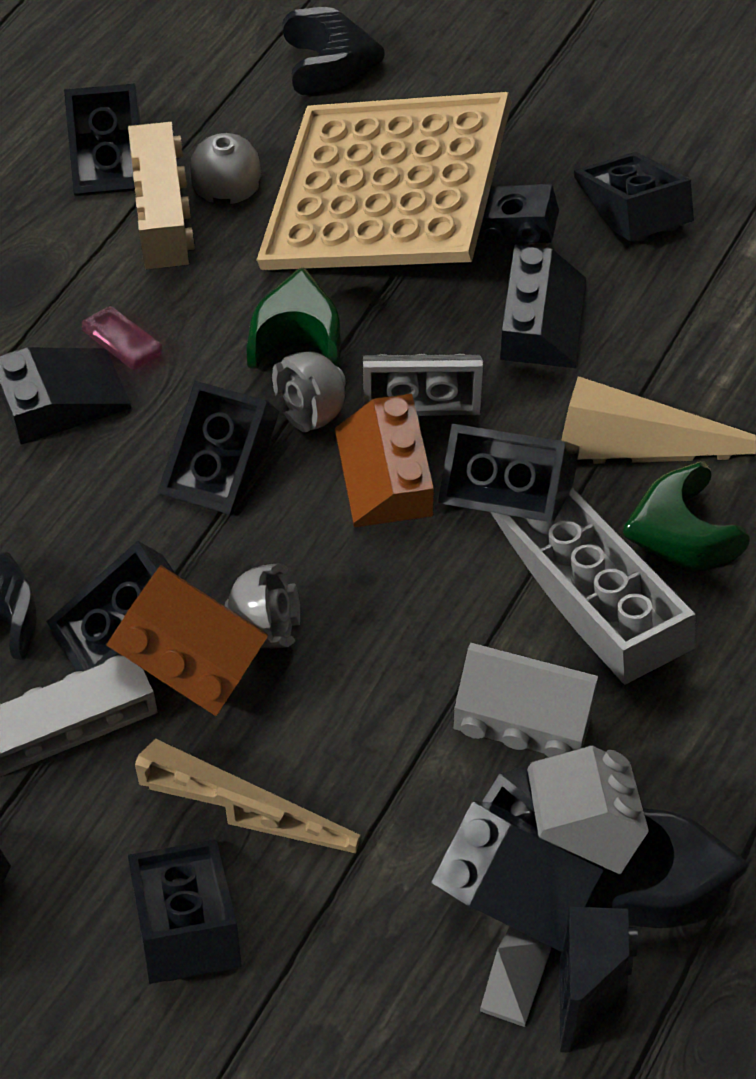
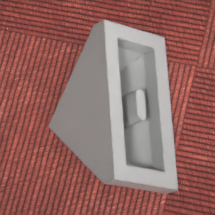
M509 927L497 948L480 1012L525 1027L552 947Z

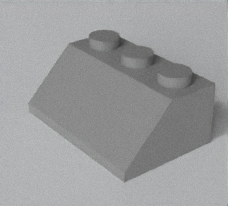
M465 354L363 355L364 405L375 398L412 393L417 416L480 415L483 360L480 355Z
M470 643L454 708L453 729L459 730L471 738L479 739L485 737L503 742L512 749L523 750L526 748L544 753L547 757L583 748L591 720L598 676Z
M588 746L531 762L527 771L539 838L621 874L649 832L631 764L628 759L614 750H607L605 752L594 746Z

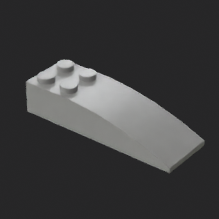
M573 488L554 523L491 512L517 554L554 605L624 685L695 649V613Z

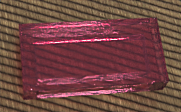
M111 305L82 320V331L132 370L161 355L162 344Z

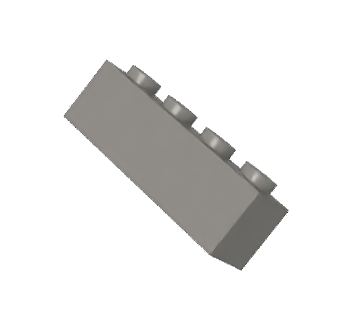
M118 655L109 658L99 666L84 672H73L61 681L43 688L30 689L23 696L0 704V777L158 713L154 692L144 670L124 656Z

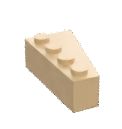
M172 122L128 126L138 226L145 269L189 265L187 250L195 249L192 227H184V219L191 218L188 196L181 197L180 188H187L184 166H177L176 158L183 157L181 136H173Z

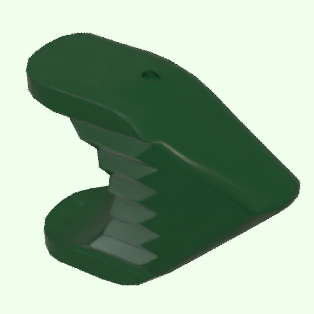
M305 268L296 270L267 294L255 308L250 322L247 341L248 368L258 369L264 354L270 352L276 345L282 346L286 342L293 344L297 341L302 344L308 343L313 348H318L326 358L339 367L341 336L340 318L332 300Z
M704 461L673 470L654 481L623 528V534L626 539L673 566L689 572L703 571L731 562L745 552L750 542V537L743 527L735 524L727 526L712 525L699 520L686 508L684 502L704 490L711 480V470Z

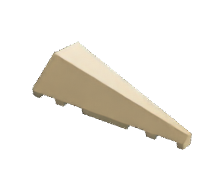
M579 376L569 404L561 441L580 446L578 460L593 459L594 464L605 463L606 459L632 458L633 463L693 461L695 456L717 455L718 460H729L731 455H756V435Z
M158 739L151 742L137 757L135 767L139 785L148 786L150 790L224 806L226 808L227 821L230 825L352 853L357 852L361 838L360 834Z

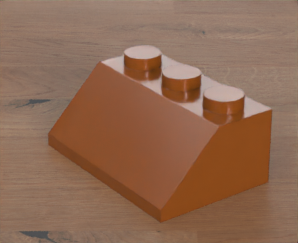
M412 393L372 399L335 428L353 526L361 527L432 517L434 488Z
M160 565L108 641L107 646L217 716L267 639L268 634Z

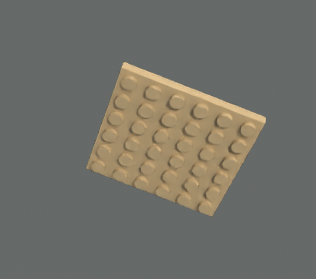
M509 92L307 106L257 257L260 269L278 270L472 262L512 103Z

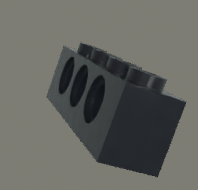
M553 185L491 186L476 245L552 243L559 214Z

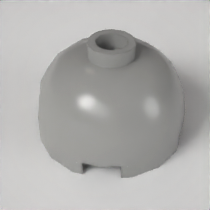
M218 133L206 137L198 144L191 157L192 187L200 197L208 202H213V198L230 199V204L238 203L248 199L259 188L261 167L258 153L252 144L240 135Z
M301 352L287 356L282 362L274 365L272 374L274 392L276 396L281 393L283 394L285 403L289 408V411L284 412V415L295 428L302 432L319 429L331 422L343 408L346 385L345 376L342 370L325 356L315 352Z
M279 563L262 565L243 573L235 581L230 591L229 599L225 602V607L268 634L261 648L289 647L295 642V639L290 636L292 626L300 625V601L296 584H287L283 574L288 569Z

